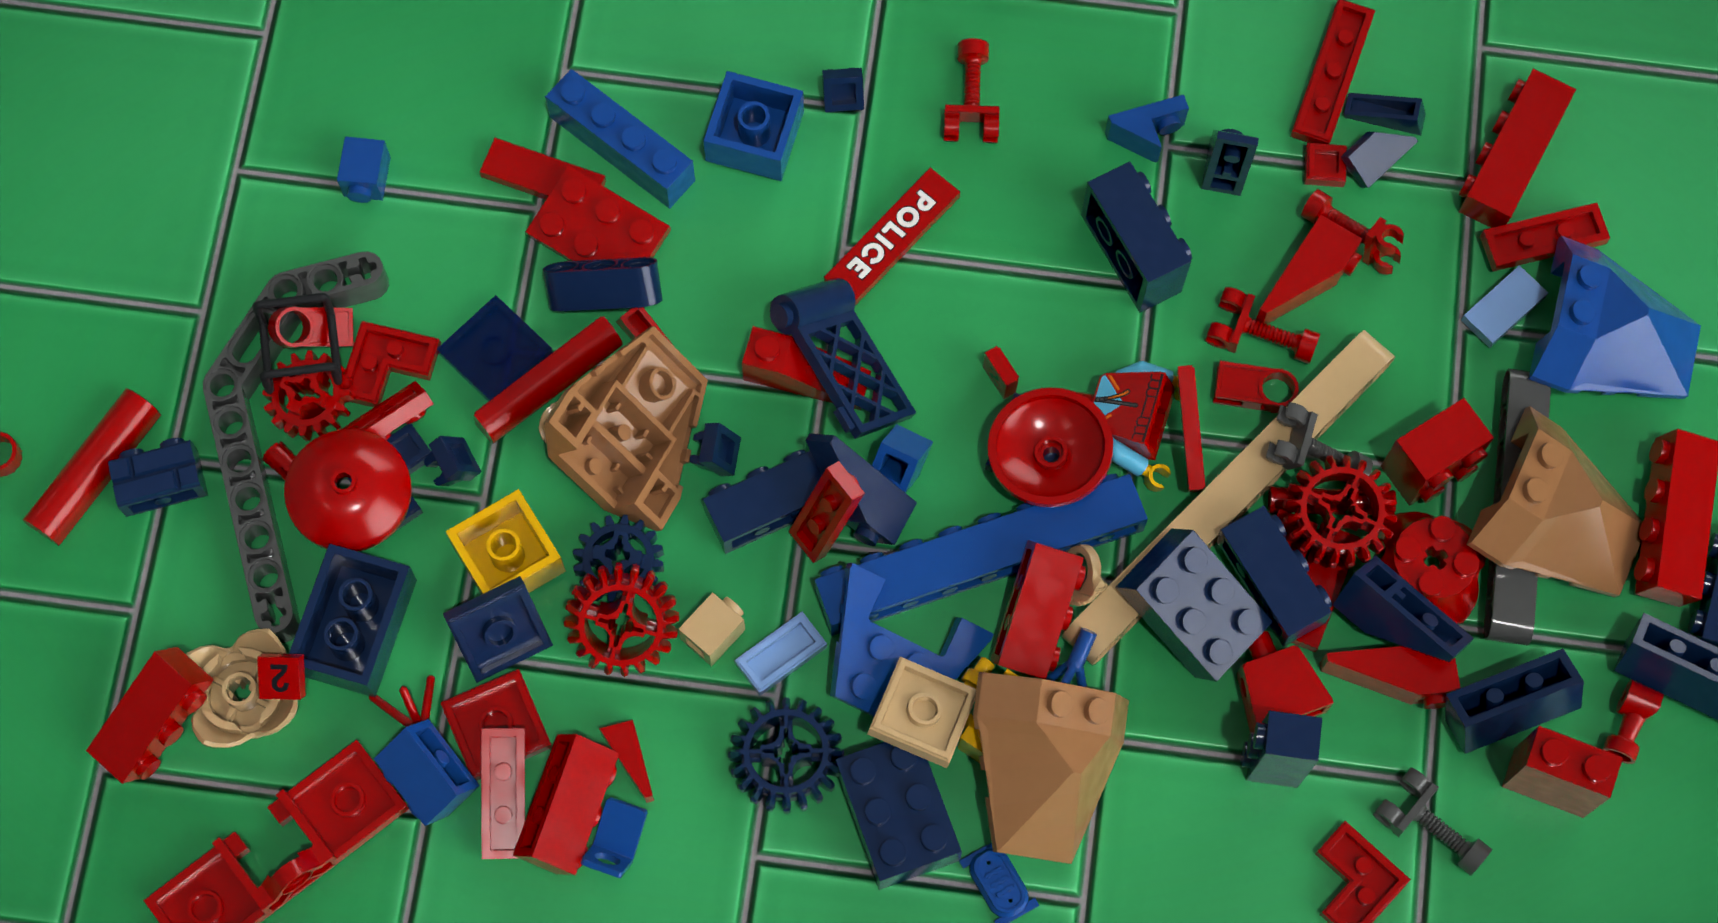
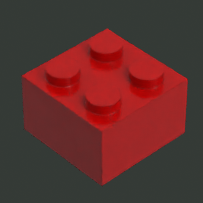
M1463 398L1397 439L1383 461L1381 468L1409 506L1420 499L1427 503L1439 496L1445 490L1443 485L1454 477L1458 482H1461L1477 471L1479 468L1477 464L1488 456L1485 450L1494 437L1466 399Z

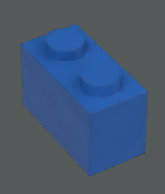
M429 719L405 727L374 758L382 769L386 780L395 786L408 803L411 813L420 819L424 826L448 817L480 786Z

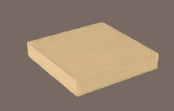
M900 657L867 735L947 768L975 702L976 689Z

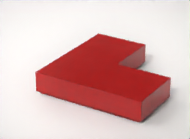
M361 321L344 373L353 382V385L346 389L355 396L354 401L351 402L373 408L380 404L391 372L430 381L441 347L440 339Z
M1346 821L1340 825L1315 853L1317 857L1347 883L1320 913V916L1328 923H1373L1411 880Z

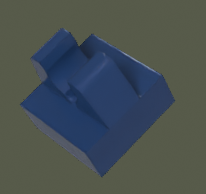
M862 68L822 70L825 112L864 110Z
M705 423L704 431L696 433L693 438L695 442L701 445L700 455H690V462L701 469L715 472L719 476H734L741 437L720 423Z
M439 436L429 444L431 452L425 458L424 463L426 467L436 468L439 466L442 470V474L434 480L435 485L450 486L461 481H471L482 472L463 437Z

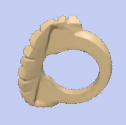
M1078 544L1070 548L1068 552L1076 555L1081 553L1085 557L1088 573L1081 590H1074L1070 601L1071 606H1084L1091 603L1109 586L1101 578L1102 566L1096 550L1090 545Z

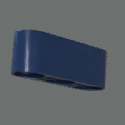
M638 257L564 261L553 263L543 268L548 306L553 311L638 308L658 304L663 299L658 263L655 258Z

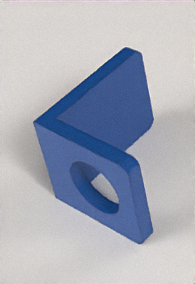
M612 797L608 798L604 805L593 845L582 857L581 864L621 878L633 863L647 818V810ZM598 859L609 860L615 863L616 865L606 864L599 861Z

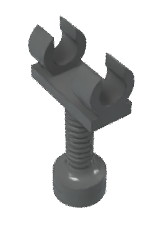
M1289 402L1287 407L1280 405L1277 421L1285 426L1292 427L1293 430L1289 442L1278 440L1277 445L1269 443L1266 458L1269 461L1283 465V468L1290 470L1304 466L1307 454L1325 462L1327 456H1333L1337 467H1340V462L1345 454L1312 438L1318 414L1312 411L1308 412L1302 405ZM1352 451L1347 454V456L1351 457L1350 468L1355 469L1358 463L1364 460L1367 462V467L1363 473L1368 476L1371 474L1373 467L1371 458L1358 451Z
M1411 767L1399 783L1408 793L1419 800L1405 815L1395 804L1385 799L1374 812V817L1385 827L1391 829L1398 837L1412 821H1419L1420 825L1423 824L1422 826L1426 827L1430 833L1433 832L1434 836L1436 835L1437 838H1440V841H1443L1444 844L1447 843L1450 849H1454V852H1457L1459 856L1457 865L1472 876L1493 849L1479 838L1474 842L1466 841L1465 838H1462V835H1459L1458 832L1455 833L1452 827H1448L1449 825L1445 824L1442 819H1438V816L1431 813L1426 807V803L1439 787L1431 783L1421 772Z

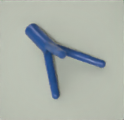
M1081 628L1068 660L1049 673L1046 680L1055 681L1064 674L1061 682L1070 684L1076 673L1077 685L1087 687L1084 664L1097 634L1089 629Z

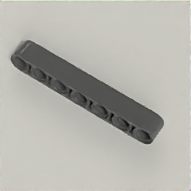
M1508 368L1503 379L1493 505L1500 502L1522 451L1511 440L1525 408L1531 406L1549 418L1551 387L1528 379L1530 371ZM1489 559L1484 619L1485 640L1526 646L1530 644L1535 624L1538 577L1535 576L1534 572L1519 568L1511 570L1500 567Z

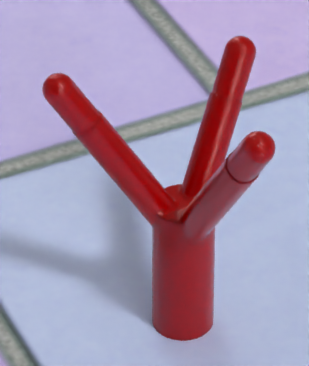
M433 675L427 677L421 716L405 686L400 687L399 692L411 719L378 695L376 697L369 696V700L403 726L408 727L430 718L435 677Z

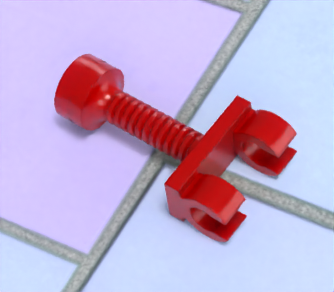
M978 38L961 40L958 43L957 59L961 64L965 65L964 105H945L944 141H958L960 122L983 123V142L998 143L1000 106H980L981 65L989 60V43Z
M1319 189L1314 191L1304 205L1301 216L1315 224L1319 216L1323 215L1363 238L1361 242L1365 245L1363 263L1368 266L1373 263L1375 270L1381 274H1392L1393 266L1383 262L1380 258L1389 256L1400 264L1401 253L1396 246L1385 242L1384 238L1391 236L1403 244L1404 233L1402 229L1393 224L1386 225L1387 220L1382 217L1376 221L1371 229H1367L1359 222L1357 223L1354 219H1350L1349 216L1347 217L1344 213H1340L1339 210L1337 211V209L1333 208V197Z
M1232 287L1224 288L1219 307L1227 312L1240 314L1235 330L1225 324L1212 322L1205 340L1208 344L1217 348L1228 349L1229 352L1235 353L1242 334L1248 333L1249 335L1252 334V336L1256 335L1257 338L1260 336V339L1264 338V340L1269 342H1275V344L1279 343L1280 346L1283 344V347H1291L1295 354L1294 359L1310 364L1320 333L1305 328L1302 333L1295 335L1293 332L1283 331V329L1279 330L1278 327H1271L1270 324L1267 325V323L1264 324L1255 319L1252 320L1249 314L1255 295L1249 293L1247 295Z

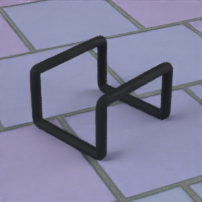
M316 293L261 300L253 303L252 308L259 324L263 372L260 373V380L267 394L273 393V378L330 371L336 385L342 383L336 318L328 294ZM322 301L327 314L332 362L272 370L267 322L262 309Z

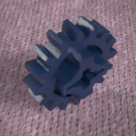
M610 515L606 516V526L600 528L595 522L591 523L593 535L589 537L580 534L579 540L584 549H575L573 551L575 560L582 562L573 567L575 575L582 577L589 573L597 580L599 578L594 574L591 567H595L598 570L600 566L604 565L610 575L614 574L612 561L617 560L622 548L626 559L621 561L624 566L623 573L630 574L633 564L640 566L638 576L642 578L650 570H653V572H664L665 568L664 563L656 559L664 555L662 545H653L657 540L656 532L653 530L644 534L645 524L641 519L634 526H630L628 515H623L620 524H614ZM612 538L604 545H600L603 541ZM631 538L641 544L646 554H643L642 551L634 550L631 546ZM656 576L652 583L653 586L659 583ZM582 579V580L580 581V585H581L582 587H585L584 582H583V579ZM623 590L608 592L598 597L595 601L598 602L604 595H607L609 603L615 602L620 598Z

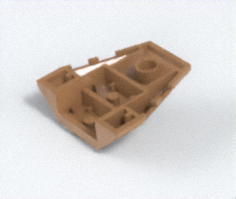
M655 326L649 327L563 392L544 422L548 457L604 511L620 517L628 515L629 520L635 523L641 519L644 521L645 527L661 531L681 499L683 486L679 485L683 465L689 463L691 450L687 449L692 428H696L698 425L708 380Z
M1529 406L1525 408L1511 440L1522 451L1500 502L1481 510L1467 545L1500 567L1511 570L1519 568L1534 572L1537 577L1545 579L1553 577L1567 581L1569 585L1612 597L1620 596L1642 541L1639 537V531L1643 521L1561 426Z
M979 672L973 719L975 729L980 731L983 755L979 756L981 770L986 772L989 796L985 797L993 852L1072 864L1124 743L1129 705L1128 699L1113 692L1046 679Z

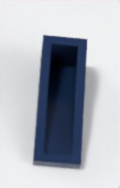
M1359 93L1348 94L1344 116L1348 119L1420 136L1426 115L1421 98Z

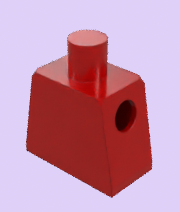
M1264 631L1248 648L1253 660L1241 665L1237 672V679L1250 732H1254L1257 722L1262 723L1269 710L1316 717L1327 713L1334 702L1331 695L1297 645L1277 651L1269 631Z

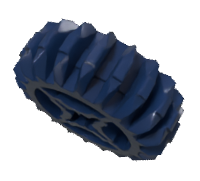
M785 697L782 699V709L775 710L773 701L768 700L765 702L767 714L762 715L759 709L755 707L750 710L751 717L755 722L754 724L743 719L739 721L738 726L746 736L733 734L731 737V743L741 748L728 753L730 761L740 763L731 769L732 777H745L738 785L741 793L755 788L750 797L753 804L759 803L764 796L768 797L766 801L767 811L772 812L776 801H782L783 813L789 814L791 812V801L797 800L800 810L806 811L808 809L807 796L810 795L817 804L823 801L822 793L818 789L819 786L830 792L835 788V783L827 775L839 776L838 767L832 762L843 757L844 750L832 747L842 742L841 734H827L834 727V721L829 718L818 723L822 715V709L816 707L809 715L806 714L807 702L805 700L799 701L796 710L790 709L789 698ZM780 725L779 736L776 741L771 744L761 745L760 749H753L756 741L764 732ZM793 725L810 732L816 738L821 748H812L811 744L798 742L793 736ZM786 737H788L789 748H792V754L798 753V755L791 756L790 763H788V774H785L784 763H781V756L775 758V756L782 755ZM812 762H821L811 778L799 785L793 786L794 774L798 769L812 766ZM752 763H762V767L767 766L777 770L780 775V786L770 784L762 779L753 768Z

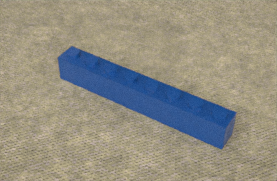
M1117 474L1106 475L1101 484L1092 493L1069 505L1040 507L1023 503L1016 508L1017 512L1001 516V513L989 514L977 521L978 525L962 529L961 526L950 527L938 534L939 538L924 543L922 539H915L899 547L900 551L885 556L882 552H877L863 557L859 561L860 564L858 566L886 579L869 615V620L875 622L1017 574L1028 540L1068 552L1070 548L1078 544H1087L1095 548L1144 531L1148 518L1131 475L1127 474L1118 477ZM842 565L824 570L820 573L821 577L815 579V592L831 636L840 634L842 614L840 613V607L844 603L846 579H844L845 569Z

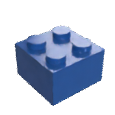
M727 71L703 140L705 160L782 181L804 114L803 91Z

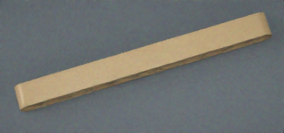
M1366 330L1360 332L1292 401V403L1305 407L1308 412L1312 411L1318 414L1312 438L1316 440L1384 373L1395 359V356ZM1276 417L1069 625L1062 638L1073 647L1081 628L1095 632L1097 636L1087 661L1092 666L1100 661L1142 618L1116 589V586L1172 528L1194 530L1204 543L1211 548L1217 542L1220 530L1239 520L1269 487L1287 471V469L1282 467L1283 465L1269 461L1266 458L1270 442L1277 445L1278 440L1289 442L1293 428L1279 423Z

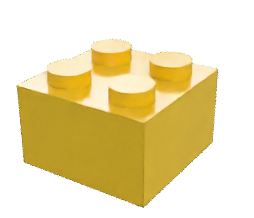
M519 489L445 531L452 547L481 595L521 576L530 593L566 572L561 556Z

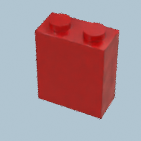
M1538 726L1514 748L1502 787L1584 818L1611 798L1623 757Z

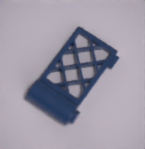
M833 278L778 295L771 302V321L779 332L784 335L793 336L836 407L833 413L845 433L851 432L854 439L906 421L916 414L912 404L854 311L856 303L855 293L846 280ZM841 327H848L855 339V344L839 336ZM814 336L828 343L827 353L817 349L810 337ZM837 349L853 356L851 366L836 359ZM861 361L871 365L876 373L875 378L860 371ZM833 370L849 378L848 388L836 381L833 376ZM858 383L873 390L872 400L856 393ZM882 395L893 401L898 409L897 412L881 405ZM854 405L870 412L869 422L862 424L854 410Z

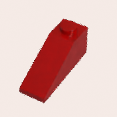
M1320 215L1261 306L1256 321L1268 324L1336 286L1343 273L1351 276L1362 258V255L1357 253V250L1363 238Z
M755 326L752 327L742 360L744 381L833 403L793 336ZM816 347L817 349H819V350H821V351L827 353V351H825V350H823V349H821V348ZM836 355V359L851 366L852 362ZM860 367V371L871 376V370ZM833 370V376L836 381L848 388L849 378ZM858 383L856 393L865 397L867 387ZM854 405V409L861 410L860 407Z
M1404 646L1326 653L1319 663L1321 672L1410 705L1423 704L1425 709L1446 707V694L1460 689L1456 658L1447 662Z

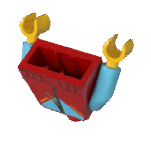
M1139 361L1121 368L1115 373H1104L1101 375L1095 394L1077 393L1091 400L1105 415L1113 436L1112 461L1137 477L1143 475L1145 486L1150 491L1159 492L1165 487L1154 481L1153 472H1158L1168 478L1171 476L1170 468L1164 464L1151 466L1148 462L1149 460H1156L1173 398L1180 401L1178 376H1174L1172 370L1145 361Z

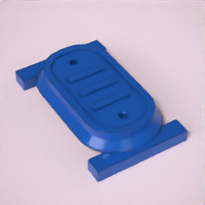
M992 843L959 861L963 869L970 866V874L991 911L1000 917L994 923H1010L1039 906L1036 898L1028 901L1029 894L1027 888L1009 857L1003 853L993 852Z

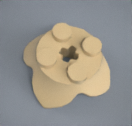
M270 629L250 630L239 636L230 648L208 645L200 646L186 653L188 657L214 679L205 692L207 694L205 702L194 712L191 718L192 730L204 746L212 748L238 746L250 739H258L262 736L277 733L295 717L298 709V700L259 699L257 657L262 653L287 654L278 637ZM248 684L251 691L250 695L246 699L238 701L239 699L234 695V692L238 687L244 690Z

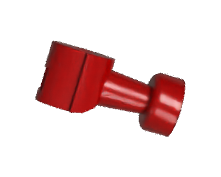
M1631 679L1626 685L1616 708V713L1623 716L1618 735H1609L1602 750L1623 757V763L1634 764L1640 751V747L1634 741L1644 722L1660 709L1664 694Z

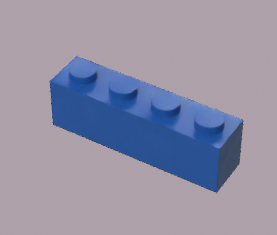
M570 69L545 96L551 119L669 209L695 182L693 160L573 69Z

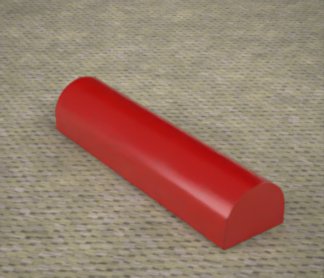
M600 316L474 412L475 425L494 444L621 347L623 343L618 333L604 316Z
M126 388L23 518V521L60 546L110 482L111 475L108 461L119 459V454L123 451L135 449L160 418L161 414L143 397Z

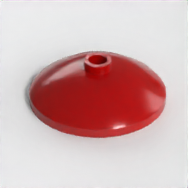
M1040 388L1016 397L1000 411L989 433L988 457L996 479L1012 496L1035 506L1060 507L1083 499L1101 484L1112 462L1113 436L1105 415L1085 396L1063 388ZM1048 453H1056L1059 456L1055 462H1048L1044 459Z
M358 429L335 430L323 434L308 443L291 463L284 485L286 508L295 527L306 539L324 549H327L329 544H333L354 551H362L380 544L390 537L401 525L408 512L412 496L409 470L397 449L384 438ZM343 477L352 479L350 486L346 489L337 487L338 480Z

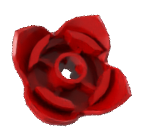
M1422 512L1396 514L1398 517L1397 522L1385 525L1391 529L1393 536L1390 540L1381 539L1385 547V553L1381 560L1455 623L1462 624L1469 617L1477 603L1479 572L1484 567L1486 560L1485 556L1467 545L1473 530L1447 516L1435 517ZM1428 555L1439 560L1440 569L1435 565L1428 567L1424 561Z

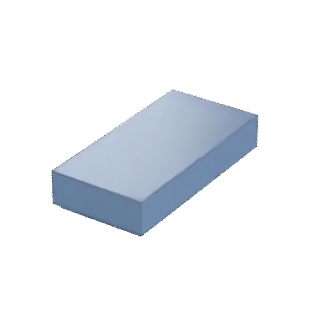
M1519 265L1465 313L1461 321L1491 348L1544 300L1548 292Z
M802 611L734 661L751 686L761 696L825 650L827 643Z

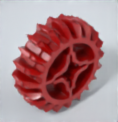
M1347 455L1342 458L1340 467H1337L1333 456H1327L1324 462L1325 470L1316 460L1312 461L1309 465L1311 475L1300 470L1296 478L1301 485L1291 483L1287 488V492L1296 499H1286L1282 504L1284 509L1295 512V514L1285 516L1283 519L1284 525H1297V529L1293 530L1288 536L1290 541H1296L1302 537L1305 542L1300 546L1299 551L1305 554L1310 547L1315 549L1316 553L1312 561L1316 564L1323 559L1324 554L1329 555L1328 564L1330 568L1337 567L1340 556L1343 557L1347 568H1352L1355 565V554L1360 561L1367 563L1371 559L1369 549L1379 554L1384 549L1380 539L1390 540L1393 536L1391 529L1385 525L1395 524L1398 517L1393 513L1385 512V510L1395 507L1397 501L1395 498H1383V495L1391 489L1390 483H1383L1380 486L1375 483L1381 475L1378 469L1374 470L1369 476L1363 473L1367 467V462L1361 460L1355 469L1350 468L1351 457ZM1324 482H1347L1341 493L1337 495H1330L1325 492L1319 495L1311 491ZM1359 489L1365 494L1371 505L1372 520L1367 518L1368 513L1361 510L1356 503V495ZM1347 495V500L1344 504L1347 510L1344 513H1349V515H1345L1332 528L1335 520L1332 514L1336 510L1331 511L1330 508H1335ZM1307 504L1313 506L1312 511L1318 513L1323 519L1324 527L1321 535L1315 531L1309 521ZM1348 528L1354 531L1361 529L1368 532L1364 538L1356 542L1346 544L1333 542L1341 529Z
M617 562L614 574L610 575L608 569L602 565L598 568L599 580L587 573L583 578L585 587L574 586L572 595L576 600H568L565 610L573 615L565 617L564 626L574 629L568 634V642L570 644L581 643L576 650L578 658L584 657L589 653L591 654L588 664L591 669L595 668L601 661L605 663L604 673L606 675L612 673L613 666H621L620 673L625 677L629 674L630 665H634L636 670L642 674L646 669L645 659L651 664L657 665L660 663L658 651L662 653H669L671 651V644L667 639L677 638L678 629L671 624L679 621V612L670 610L676 605L675 596H663L668 589V584L663 581L655 586L652 585L655 579V572L653 570L647 572L644 578L638 576L639 565L633 564L629 574L623 573V564ZM623 590L620 598L615 602H600L599 605L592 604L603 594ZM635 594L643 597L651 605L657 620L648 618L647 613L637 609L634 603ZM628 604L626 612L628 620L622 625L620 634L616 635L618 626L616 619L622 613L624 605ZM588 619L595 621L596 626H600L608 632L610 637L609 644L601 641L593 633ZM645 634L651 635L639 645L621 648L624 641L629 637H644Z

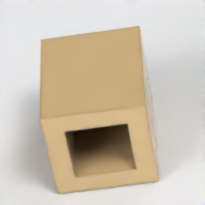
M712 592L678 629L680 639L712 667L745 631V622L741 617L744 612L729 597L726 596L721 600Z

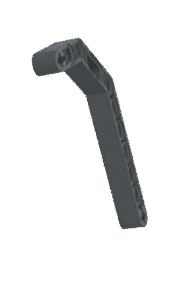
M368 251L358 252L278 273L268 281L255 302L281 298L290 291L297 292L296 296L326 293L330 296L333 307L345 308L382 297L389 287V278L380 258L376 254ZM370 273L371 278L365 279V274ZM349 277L352 284L347 285L345 278ZM328 281L337 282L336 286L329 291L320 290L321 286ZM323 302L265 308L262 311L268 324L272 314L279 308L293 306L324 307ZM251 307L205 375L203 392L254 619L260 629H270L281 643H286L295 637L300 624V618L250 405V398L261 383L260 373L263 372L261 349L251 361L247 363L239 362L241 356L259 331V324ZM287 312L281 318L279 324L280 334L286 341H289L301 323L299 316L293 312ZM269 336L272 367L284 347L277 345ZM226 385L234 386L230 394L222 397L217 396L218 391ZM234 422L243 423L238 432L234 434L225 433L230 424ZM244 459L251 460L250 466L245 471L234 472L235 465L239 461ZM251 497L260 498L259 504L254 509L242 510L243 504L247 499ZM260 535L269 536V540L264 547L260 549L251 548V544L256 537ZM272 573L278 574L277 581L273 586L269 588L260 587L261 579L264 576ZM270 604H276L283 615L279 620L280 625H272L276 621L274 609Z

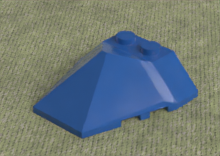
M1560 236L1557 241L1551 274L1562 277L1551 331L1535 345L1528 379L1564 393L1578 394L1581 391L1601 392V395L1636 393L1637 397L1685 399L1688 397L1701 325L1600 250Z

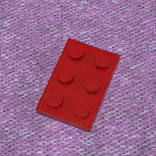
M568 165L525 233L568 261L638 257L654 258L670 233L671 228L668 224Z

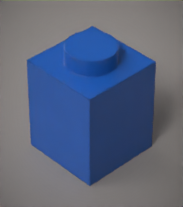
M345 136L337 182L344 197L360 203L370 202L371 199L383 201L391 159L385 140Z
M896 424L881 442L872 466L906 493L920 476L933 441Z

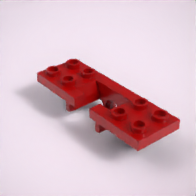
M355 740L288 792L284 789L276 794L278 799L267 807L282 827L294 819L313 844L310 848L298 852L299 857L283 865L272 877L268 875L263 883L257 887L239 862L251 850L239 834L233 832L224 840L220 837L212 842L214 848L143 901L159 923H261L409 810V807L391 783L386 780L381 770L358 740Z

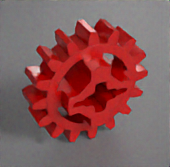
M307 350L304 360H301L293 353L291 354L292 364L286 366L279 361L277 367L281 369L332 362V358L328 354L323 353L318 359L312 350ZM341 365L342 383L340 385L334 383L330 371L273 378V393L267 394L265 390L262 391V395L267 400L272 401L264 406L265 412L270 416H274L271 422L279 430L284 428V432L291 438H294L299 432V435L305 441H310L313 431H316L319 436L326 434V427L329 425L338 430L341 427L337 421L338 416L350 415V412L344 406L345 402H351L355 399V396L349 390H346L353 385V382L347 375H343L345 368ZM329 378L331 379L333 385V396L329 395L328 389L331 385V383L328 381ZM298 393H301L303 395H313L315 393L319 398H316L314 396H304L302 398ZM285 395L288 397L289 400L286 408L289 410L288 413L285 409L284 404Z

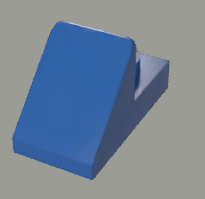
M1183 94L1109 115L1105 129L1107 140L1150 161L1158 162L1161 143L1157 133L1161 135L1171 134L1185 124L1189 110L1185 96Z

